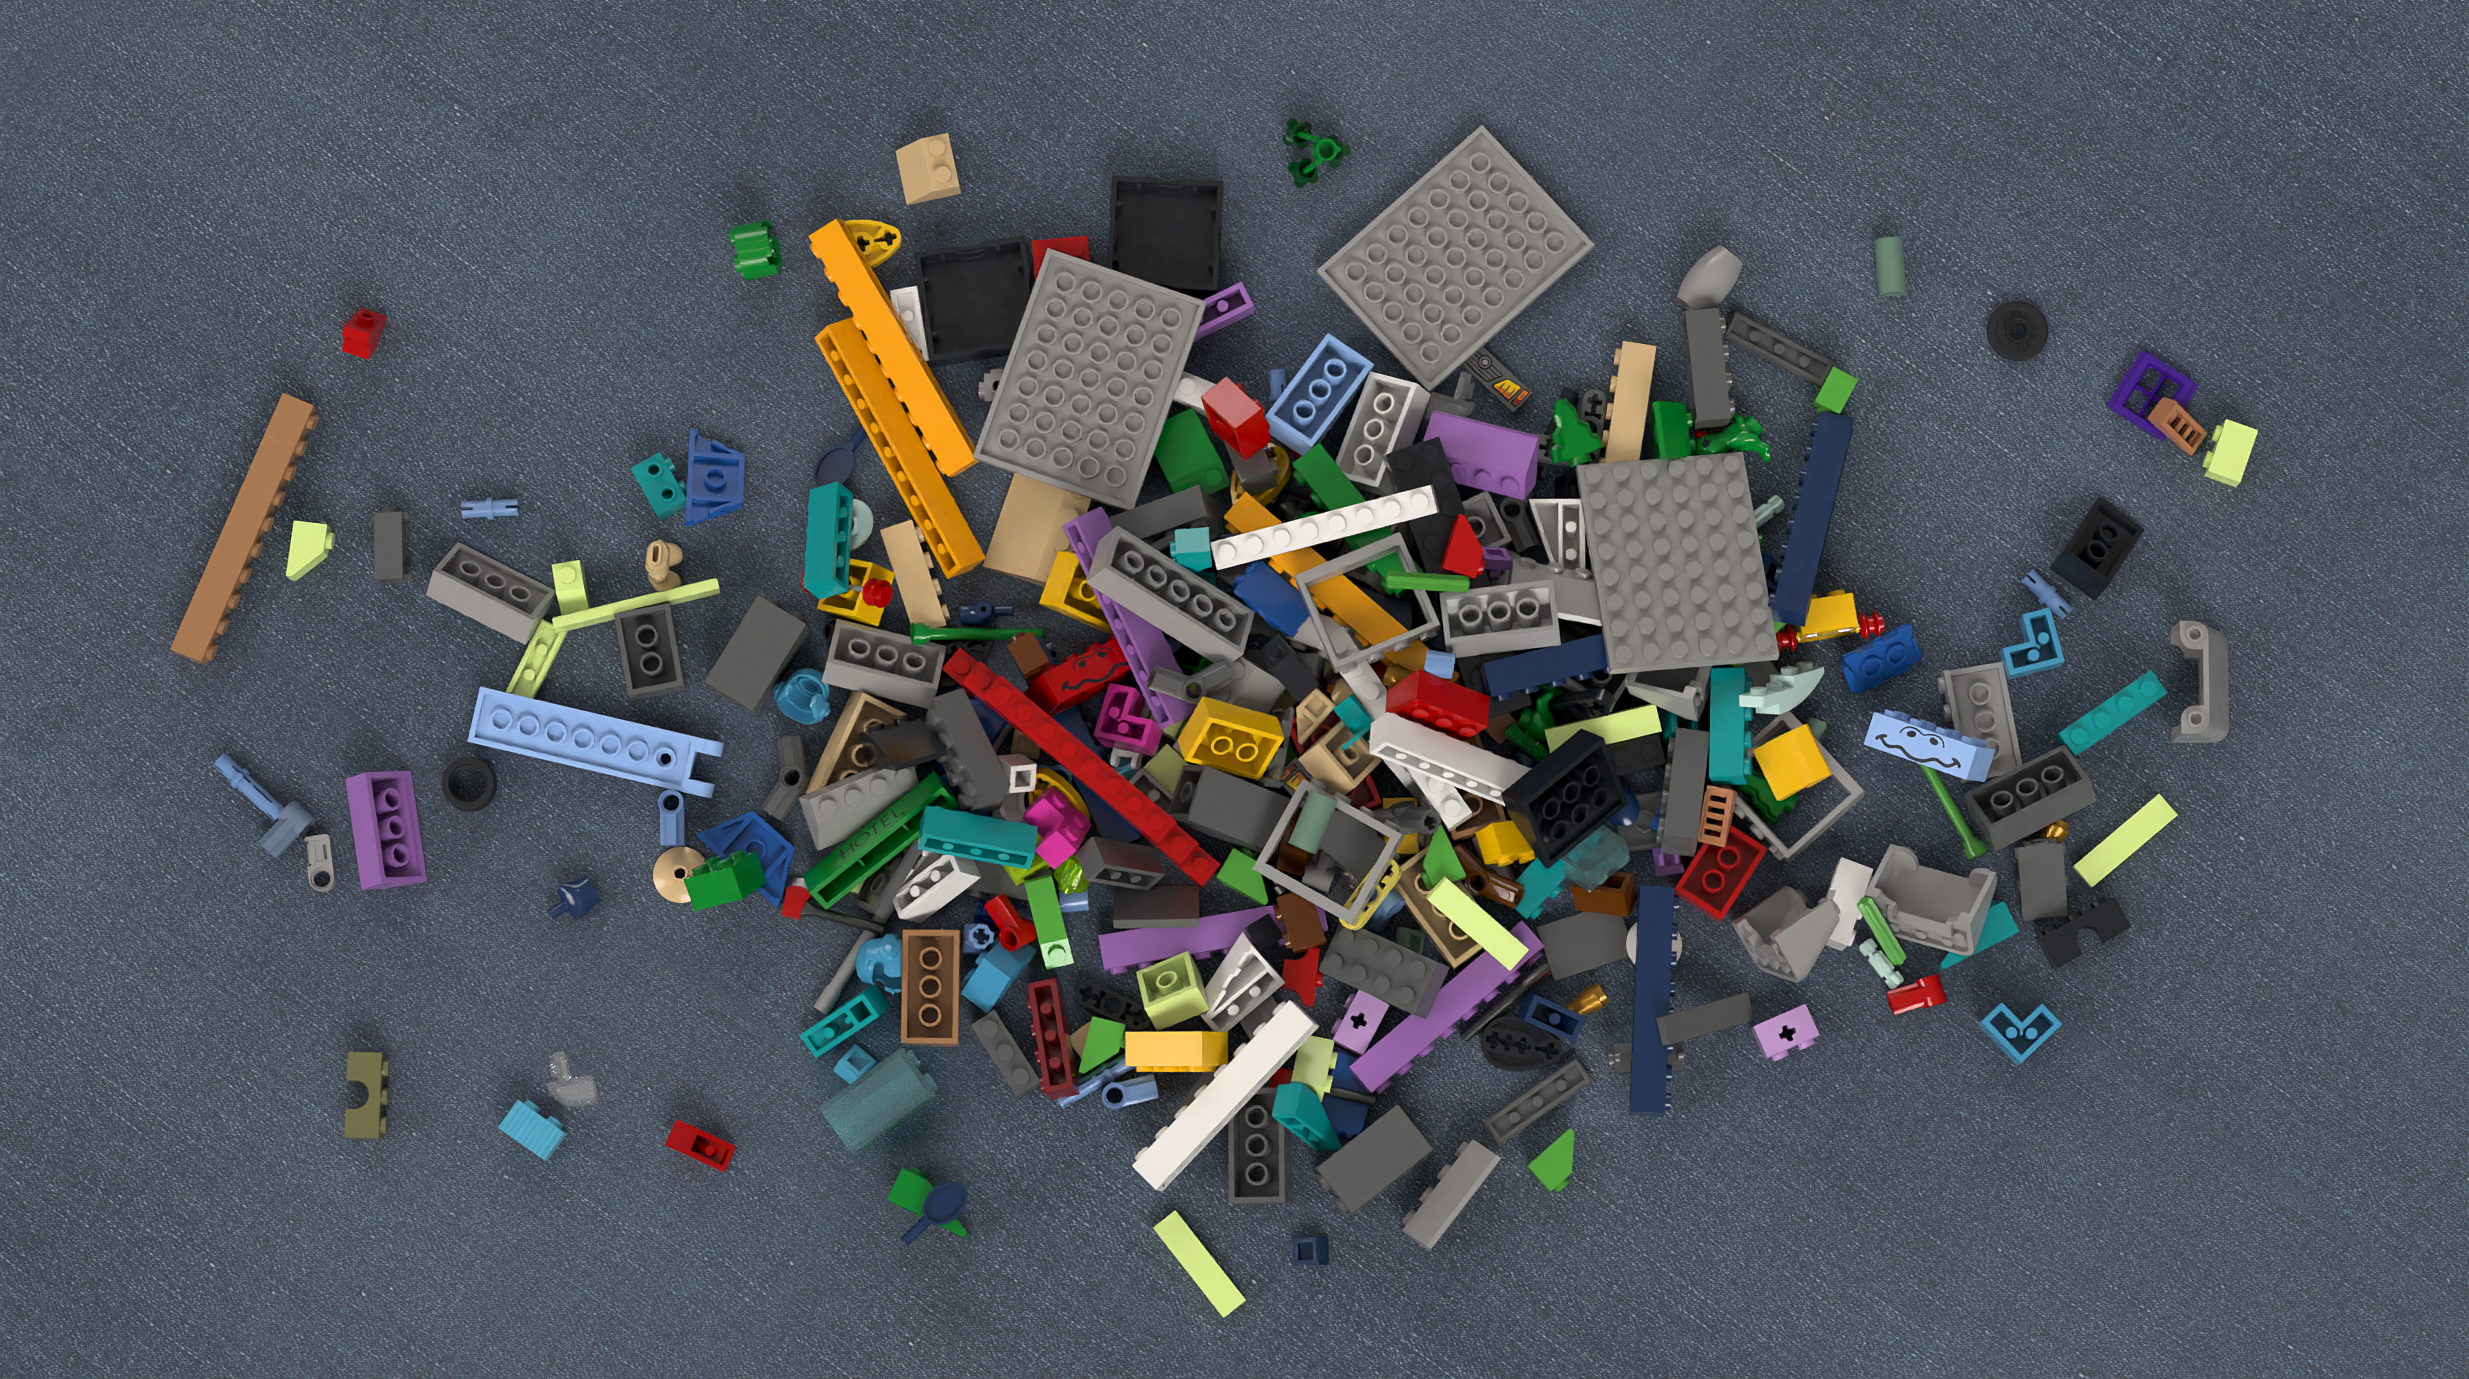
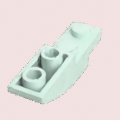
M1798 662L1796 666L1781 667L1780 672L1770 674V682L1766 683V687H1752L1750 692L1739 695L1740 707H1755L1756 713L1779 715L1800 704L1813 691L1824 674V667H1815L1813 662Z

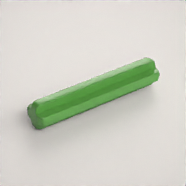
M1389 571L1386 575V585L1388 588L1466 593L1470 586L1469 577L1461 575Z
M1862 897L1857 903V907L1889 961L1894 966L1903 964L1906 954L1871 897Z

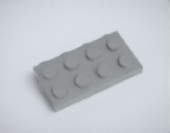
M2003 661L1950 671L1949 669L1943 670L1940 673L1941 677L1937 678L1940 695H1945L1946 705L1942 706L1945 722H1950L1951 729L1961 732L1962 735L1985 740L1988 742L1986 747L1995 749L1986 779L1997 778L2023 765ZM1960 778L1961 784L1974 782L1973 780Z

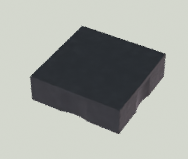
M1112 175L1107 268L1188 296L1211 297L1217 294L1224 182L1195 179L1164 181L1152 177Z
M1024 235L984 241L969 247L952 246L913 252L919 292L923 305L924 325L931 366L939 367L1009 356L1033 290Z

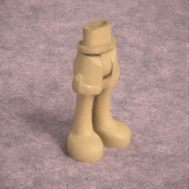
M661 539L652 542L646 549L645 560L650 583L658 592L680 587V577L675 572L670 571L669 567L681 563L683 559L681 548L677 544L672 542L665 543Z

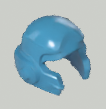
M804 668L795 671L788 680H782L779 684L777 683L773 691L775 692L774 699L779 710L789 718L809 725L821 722L824 717H828L831 711L829 708L830 703L828 702L830 687L829 684L821 682L823 674L811 668Z
M888 933L883 938L864 942L858 950L855 960L856 971L861 981L872 985L876 981H882L885 984V991L892 994L902 992L903 942L902 939H899L898 935Z

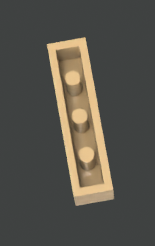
M912 520L881 529L880 532L910 623L924 622L925 625H930V628H948L946 622L950 621L951 618L946 604L940 605L937 595L942 594L938 579L931 578L929 569L934 567L929 552L923 553L920 543L924 542L925 539L921 529L918 526L914 527Z

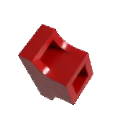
M361 308L344 325L342 351L369 359L377 351L379 339L386 326L388 316Z
M1318 948L1309 949L1306 955L1298 960L1284 959L1282 979L1285 983L1281 986V990L1297 993L1302 1000L1303 1007L1314 1008L1316 987H1322L1323 973L1318 970L1320 949Z

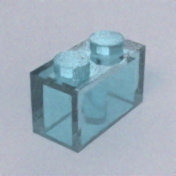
M1603 825L1567 853L1562 860L1567 878L1590 893L1620 868H1623L1631 861L1626 840Z

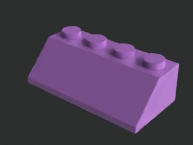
M1437 410L1433 411L1423 441L1440 437L1455 483L1521 500L1526 498L1536 485L1540 436Z
M411 771L364 772L345 779L361 890L387 889L426 882L427 876Z

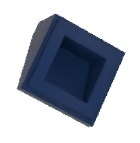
M1327 1236L1293 1237L1294 1266L1329 1264V1241Z

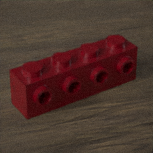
M1056 978L1029 983V994L1026 995V1001L1029 1011H1032L1034 1021L1031 1022V1031L1034 1039L1037 1038L1038 1049H1035V1056L1038 1065H1041L1043 1076H1040L1042 1092L1046 1093L1052 1100L1080 1095L1062 985Z

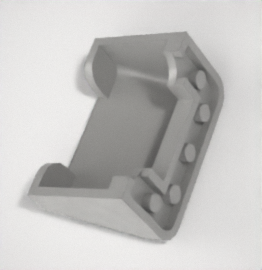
M2179 621L2169 631L2170 645H2176L2181 648L2184 653V659H2198L2199 705L2190 706L2183 711L2180 725L2171 728V743L2220 742L2229 731L2227 638L2220 631L2201 622Z
M1719 665L1631 672L1626 675L1625 687H1628L1629 694L1687 720L1699 722L1711 691V669L1719 668Z
M1890 844L1864 897H1871L1895 937L1959 955L1969 956L1974 953L1978 945L1997 885L1996 872L1990 871L1987 868H1976L1971 871L1968 879L1919 865L1918 858L1912 849Z
M1784 886L1735 919L1731 924L1753 962L1760 970L1798 983L1808 976L1839 923L1841 911L1838 905L1832 899L1822 898L1818 901V906L1809 909L1805 905L1807 899L1799 889L1794 890L1789 886Z

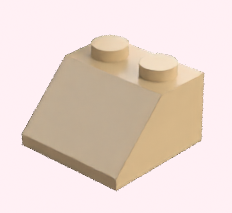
M948 133L919 139L895 151L907 205L961 194Z
M1342 720L1316 741L1298 759L1315 780L1327 786L1325 792L1332 796H1335L1336 792L1346 795L1382 761L1380 757L1369 753L1370 746L1362 737L1344 751L1341 749L1354 736Z

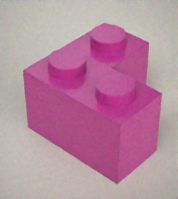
M1109 683L1093 734L1103 746L1155 757L1163 730H1160L1153 720L1140 717L1146 699L1136 688Z
M1052 785L1029 804L1022 816L1029 825L1038 826L1037 833L1042 838L1035 851L1054 870L1078 850L1092 825L1085 814L1072 806L1062 792L1057 791Z

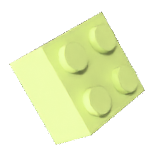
M1189 951L1136 972L1144 1009L1157 1031L1210 1010L1201 973Z

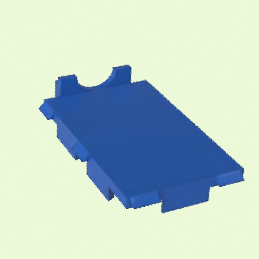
M1258 560L1252 561L1236 577L1232 584L1235 587L1234 593L1239 598H1243V603L1255 613L1258 611V614L1264 618V621L1277 632L1280 629L1289 638H1293L1298 633V629L1310 617L1301 594L1262 560L1260 562Z
M1906 623L1842 656L1843 660L1840 659L1838 665L1845 677V684L1852 693L1856 692L1859 694L1867 690L1868 687L1873 689L1887 682L1885 678L1896 677L1912 669L1910 665L1921 660L1923 656L1920 649H1918L1915 638L1912 636L1913 629L1911 624Z
M1339 1050L1337 1052L1335 1069H1332L1330 1075L1333 1076L1331 1086L1368 1093L1348 1070L1349 1066L1359 1058L1350 1056L1349 1052ZM1324 1096L1322 1106L1336 1135L1352 1140L1353 1134L1359 1135L1365 1130L1366 1125L1363 1124L1369 1105Z

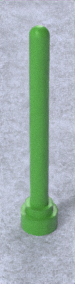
M1919 764L1964 841L1962 845L1965 848L1963 852L1968 861L1986 852L1988 848L1984 841L1979 840L1977 836L1974 837L1937 771L1934 768Z

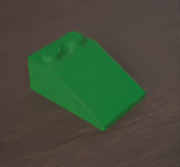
M1192 407L1166 419L1153 456L1171 495L1200 485L1210 495L1231 485L1224 466L1194 408Z
M912 1166L909 1171L902 1168L887 1200L923 1217L924 1201L934 1187L926 1180L928 1177L926 1173ZM958 1218L947 1224L938 1225L965 1239H968L970 1235Z

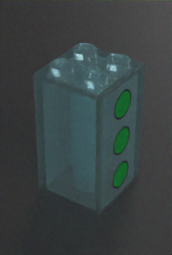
M901 1047L818 1108L855 1158L938 1098L935 1091L939 1087L928 1072L924 1075L921 1074L918 1068L922 1064L911 1049L905 1052Z

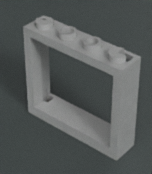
M1400 532L1295 575L1296 585L1335 674L1340 671L1342 674L1350 673L1358 668L1357 664L1368 661V663L1379 661L1384 658V653L1393 649L1395 653L1403 651L1411 646L1410 642L1420 639L1422 642L1432 639L1437 635L1436 632L1440 630V623L1426 591L1413 590L1427 624L1339 660L1309 591V587L1394 552H1397L1405 572L1418 573Z
M1790 711L1780 714L1753 738V746L1748 748V758L1754 756L1752 750L1771 741L1785 727L1791 731L1802 726L1801 722ZM1817 740L1816 742L1832 772L1831 777L1849 796L1791 848L1788 849L1738 794L1735 802L1734 813L1741 820L1746 817L1751 822L1752 826L1749 828L1760 840L1765 838L1772 845L1768 848L1779 861L1784 858L1788 864L1865 796L1864 790ZM1712 785L1715 787L1733 790L1730 785Z
M1312 778L1309 783L1302 779L1252 869L1355 926L1405 836L1399 833L1401 827L1387 819L1384 824L1375 820L1376 813L1364 806H1361L1359 810L1350 806L1349 804L1352 800L1339 792H1336L1335 796L1325 792L1327 786ZM1310 790L1337 800L1336 808L1390 837L1350 910L1267 864L1307 792L1310 793Z

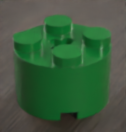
M770 219L735 226V229L729 230L731 244L736 246L738 255L733 257L736 272H741L743 279L747 281L781 274V270L778 268L782 267L781 253L777 237L770 235L769 230L774 229Z

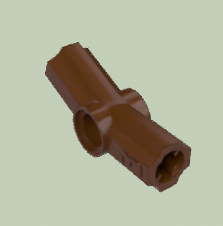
M1463 843L1453 848L1466 874V879L1463 881L1470 894L1485 896L1511 908L1519 906L1525 894L1524 884L1499 875L1494 869L1486 867ZM1480 876L1484 878V887L1480 884Z

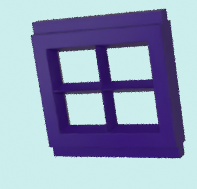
M2141 350L2106 407L2163 442L2167 436L2142 416L2153 400L2159 403L2162 399L2157 396V393L2167 378L2180 385L2172 400H2175L2183 409L2199 385L2148 352L2146 353ZM2149 367L2162 374L2152 392L2139 385L2140 380ZM2135 388L2148 396L2138 414L2124 406Z

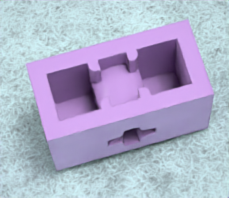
M1358 990L1356 995L1350 994L1344 1005V1008L1348 1010L1344 1019L1338 1018L1330 1033L1335 1035L1333 1038L1335 1040L1334 1043L1362 1056L1366 1053L1389 1009V1004ZM1359 1015L1364 1016L1363 1022L1366 1026H1359L1358 1029L1353 1028L1354 1022L1351 1018H1358Z
M1806 1004L1751 1028L1765 1060L1772 1057L1774 1062L1789 1056L1788 1050L1798 1046L1799 1050H1803L1814 1045V1038L1819 1036ZM1783 1027L1787 1031L1792 1030L1794 1033L1790 1037L1791 1041L1789 1042L1786 1038L1781 1039L1779 1036L1783 1032Z

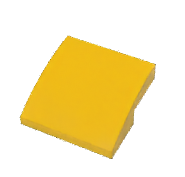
M1808 724L1795 728L1752 750L1777 801H1782L1803 788H1810L1832 775Z

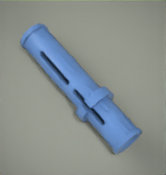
M226 753L221 755L213 767L231 782L230 785L234 789L238 788L276 823L284 807L249 776L250 772L247 769H242Z
M1126 1053L1107 1064L1104 1062L1100 1064V1068L1078 1080L1080 1095L1057 1100L1064 1109L1109 1082H1116V1078L1136 1068V1066H1126Z

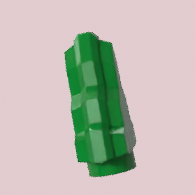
M1566 398L1555 401L1553 419L1556 428L1551 434L1553 446L1549 450L1552 464L1568 461L1571 468L1592 461L1590 453L1604 448L1599 434L1593 433L1589 424L1579 419L1576 409Z
M1752 769V775L1747 777V784L1737 785L1741 791L1751 796L1753 806L1762 811V818L1772 825L1776 824L1782 812L1790 815L1800 796L1796 792L1782 801H1777L1764 773Z

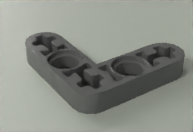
M1591 389L1582 393L1579 397L1577 413L1580 420L1589 422L1594 426L1595 434H1599L1602 440L1606 397L1600 390ZM1593 396V400L1598 405L1593 407L1591 411V404L1587 403V399ZM1591 413V416H1584V414ZM1531 433L1540 436V447L1546 445L1545 450L1539 449L1538 462L1552 464L1549 451L1553 446L1552 436ZM1600 450L1590 453L1592 461L1581 465L1597 464ZM1568 461L1553 464L1570 468Z

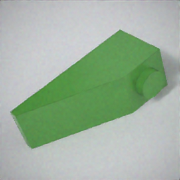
M1052 874L1024 881L1046 970L1074 963Z

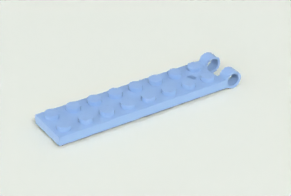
M480 687L467 741L707 798H712L715 784L691 779L696 753L700 752L721 757L724 747L722 742L485 687ZM664 753H668L671 756V761L668 764H663L661 761V756Z

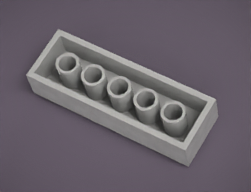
M1118 525L1099 540L1086 581L1087 584L1213 663L1224 659L1229 666L1243 655L1255 614L1254 611Z

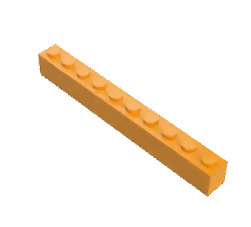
M835 219L809 235L812 242L810 244L812 252L818 259L821 258L824 262L826 276L832 283H836L840 290L838 296L841 302L846 307L849 305L854 314L851 316L852 321L867 336L868 339L865 340L867 347L873 354L878 355L882 362L879 364L881 371L886 378H891L895 385L893 391L899 401L905 402L909 409L907 415L912 424L919 426L923 436H921V439L929 451L933 450L937 457L935 463L939 471L943 475L947 474L948 477H955L978 463V460L973 459L976 449L974 443L845 221Z
M852 318L827 325L815 337V340L918 527L921 529L947 579L973 570L986 557L946 487L941 474L931 460L927 449L915 431L913 424L905 413L901 402L896 397L888 379L881 371L875 355L867 347L862 332L855 326Z
M1246 491L1224 516V520L1227 522L1225 528L1234 536L1283 524ZM1309 546L1268 557L1270 561L1267 564L1279 574L1283 571L1291 577L1289 583L1299 591L1295 582V575L1324 564L1327 561ZM1343 574L1309 587L1315 605L1322 611L1325 608L1329 609L1334 614L1332 620L1340 627L1343 626L1344 629L1347 626L1356 633L1353 638L1365 648L1368 645L1374 646L1408 632L1405 627ZM1417 639L1410 642L1411 646L1403 651L1395 653L1393 649L1384 653V658L1380 661L1386 666L1389 663L1395 665L1399 663L1412 672L1418 669L1424 671L1429 648ZM1453 670L1452 679L1445 680L1457 683L1461 677Z

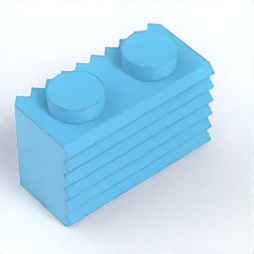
M527 1099L525 1103L517 1100L498 1128L547 1162L567 1134L561 1130L564 1124L551 1115L548 1119H545L538 1114L541 1108Z

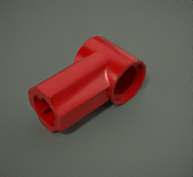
M1005 893L999 894L984 905L1000 929L999 941L1004 949L1014 951L1035 940L1037 933L1034 924L1028 919H1021Z
M1939 974L1916 980L1914 984L1886 992L1893 1015L1920 1007L1925 1009L1947 1002Z

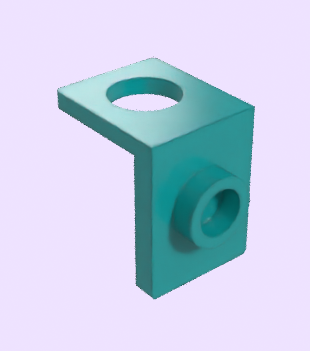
M1353 694L1333 709L1354 735L1341 747L1344 751L1371 729V723L1374 722V719Z

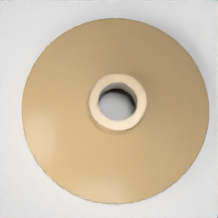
M675 847L664 852L658 858L653 870V880L658 892L667 900L675 903L691 902L683 879L693 873V868L705 864L704 857L696 850L688 847ZM678 869L685 870V876L682 879H678L675 876V872Z

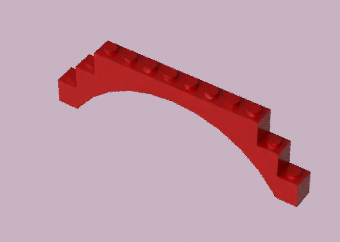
M961 648L944 665L942 671L946 676L1001 716L1065 767L1145 836L1175 866L1201 888L1208 883L1221 867L1219 862L1199 847V843L1177 825V821L1005 678L997 676L981 661L978 663Z

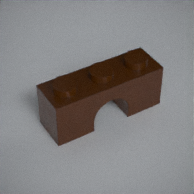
M1022 631L1010 639L1011 643L1007 647L1013 662L1029 687L1031 686L1029 681L1040 675L1039 671L1050 665V662L1033 632L1031 631L1026 634L1025 631Z

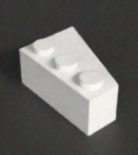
M1529 499V508L1548 563H1558L1563 565L1565 569L1575 570L1576 568L1585 569V524L1581 500Z
M923 850L921 852L922 857L914 868L911 869L892 901L899 918L922 923L979 880L981 876L973 859Z
M1842 857L1838 861L1825 898L1832 899L1838 905L1841 913L1839 914V923L1827 941L1826 946L1843 951L1847 946L1851 947L1856 935V930H1853L1856 919L1861 920L1862 918L1857 903L1864 897L1873 878L1871 876L1872 868Z
M1243 932L1205 988L1210 1010L1200 1015L1214 1032L1229 1031L1285 983L1276 969Z

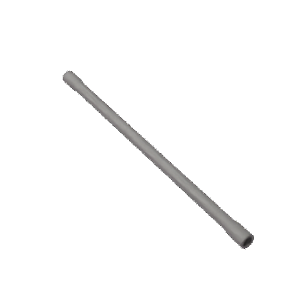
M1008 722L992 746L995 753L1009 731L1014 728ZM920 854V856L918 857V859H917V861L915 862L914 866H915V865L917 864V862L920 860V858L922 857V854ZM893 902L883 918L874 914L871 920L885 924L895 909ZM863 931L830 984L825 987L813 1007L825 1015L829 1014L840 997L841 991L856 970L855 960L858 950L864 942L876 939L877 933Z

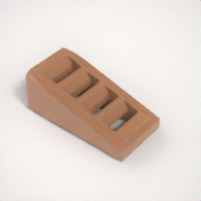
M2162 398L2148 416V420L2188 455H2193L2208 434L2175 400ZM2184 424H2186L2182 431L2178 434V432L2181 430ZM2193 430L2194 433H2193L2192 436L2189 438V440L2186 442L2185 439H2186L2187 436L2190 434V432Z
M1707 785L1697 842L1726 847L1738 792ZM1714 796L1727 798L1726 804L1713 801ZM1711 808L1725 809L1724 815L1712 813ZM1709 818L1723 821L1722 826L1709 824ZM1707 829L1721 832L1720 838L1706 835Z

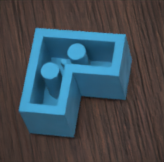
M2050 607L2022 614L2018 621L2025 643L2003 648L1999 652L2000 661H2003L2006 680L2060 667L2065 660Z
M997 936L988 948L990 951L984 950L975 961L978 965L977 969L973 967L965 977L964 981L967 984L961 994L988 1014L1001 1001L1012 982L1026 969L1037 952L1031 945L1027 944L1017 950L1007 951L1003 948L999 941V936Z
M2001 1002L1977 1025L2018 1066L2052 1035L2062 1023L2043 1004L2039 1005L2020 1022Z

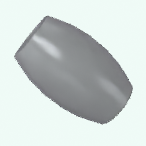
M1720 245L1703 255L1689 270L1681 283L1676 298L1688 310L1715 308L1723 301L1736 283L1743 266L1742 262L1726 248Z

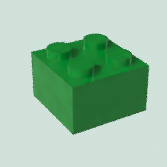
M744 849L730 853L728 855L729 858L721 860L720 856H715L705 860V864L693 868V873L683 880L694 911L741 900L767 883L757 852L745 853Z

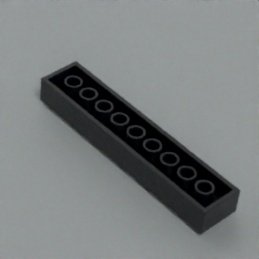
M1438 436L1383 456V460L1395 494L1433 485L1440 512L1405 521L1421 570L1429 574L1455 575L1440 570L1456 515L1462 514L1466 518L1467 515L1440 437ZM1485 567L1481 575L1477 574L1475 579H1469V589L1491 587ZM1429 591L1444 634L1439 593H1444L1445 591ZM1514 651L1456 658L1454 666L1456 672L1461 677L1459 679L1461 686L1486 695L1478 665L1515 656ZM1522 690L1511 692L1513 698L1496 702L1495 696L1490 697L1488 720L1532 705L1529 695H1523Z

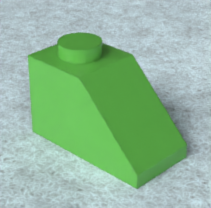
M1833 366L1813 404V407L1817 408L1816 412L1819 415L1821 411L1840 415L1858 379Z
M1439 825L1437 832L1433 834L1422 867L1424 872L1420 874L1427 889L1431 887L1434 889L1444 876L1453 884L1466 879V874L1442 825Z
M1241 847L1240 851L1233 848L1218 873L1217 880L1262 907L1267 906L1268 898L1262 875L1252 869L1256 863V860H1254L1256 855Z
M1092 1016L1078 1073H1087L1118 1054L1120 1047L1126 1048L1127 1031H1124L1126 1024Z
M1571 1128L1527 1166L1528 1170L1549 1193L1554 1189L1559 1193L1571 1182L1568 1179V1176L1572 1173L1574 1131Z

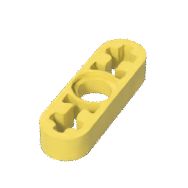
M1392 859L1388 867L1393 865L1391 868L1392 872H1394L1393 876L1386 875L1381 882L1386 884L1384 888L1378 884L1376 887L1378 891L1377 898L1367 903L1366 906L1369 908L1367 911L1363 910L1355 926L1339 918L1344 927L1350 930H1358L1366 924L1400 879L1402 870L1398 862ZM1372 869L1344 904V908L1351 909Z

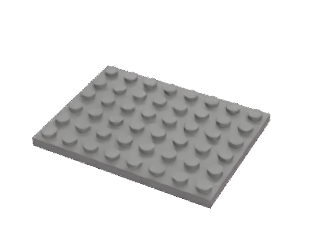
M1481 125L1317 270V274L1428 393H1431L1595 247V244L1487 129Z
M1048 248L973 459L1125 511L1134 509L1207 302Z
M1743 452L1687 456V458L1667 460L1650 459L1577 465L1576 476L1609 674L1778 660L1777 639L1771 607H1768L1769 595Z

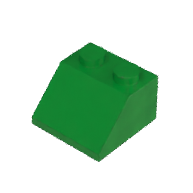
M1653 402L1650 418L1656 459L1667 460L1696 455L1695 439L1689 438L1688 430L1689 427L1693 426L1691 411H1686L1685 403Z

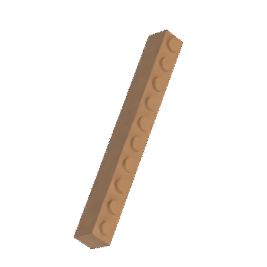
M282 393L170 648L174 653L205 666L209 660L212 661L218 650L216 642L220 634L224 635L229 625L227 617L230 610L235 609L239 603L241 594L238 592L242 583L246 584L250 578L252 560L261 553L263 535L272 528L274 522L273 512L276 506H281L285 498L286 492L283 491L287 481H291L296 473L297 466H295L298 455L302 456L307 448L308 440H306L309 430H314L318 423V410L314 405Z

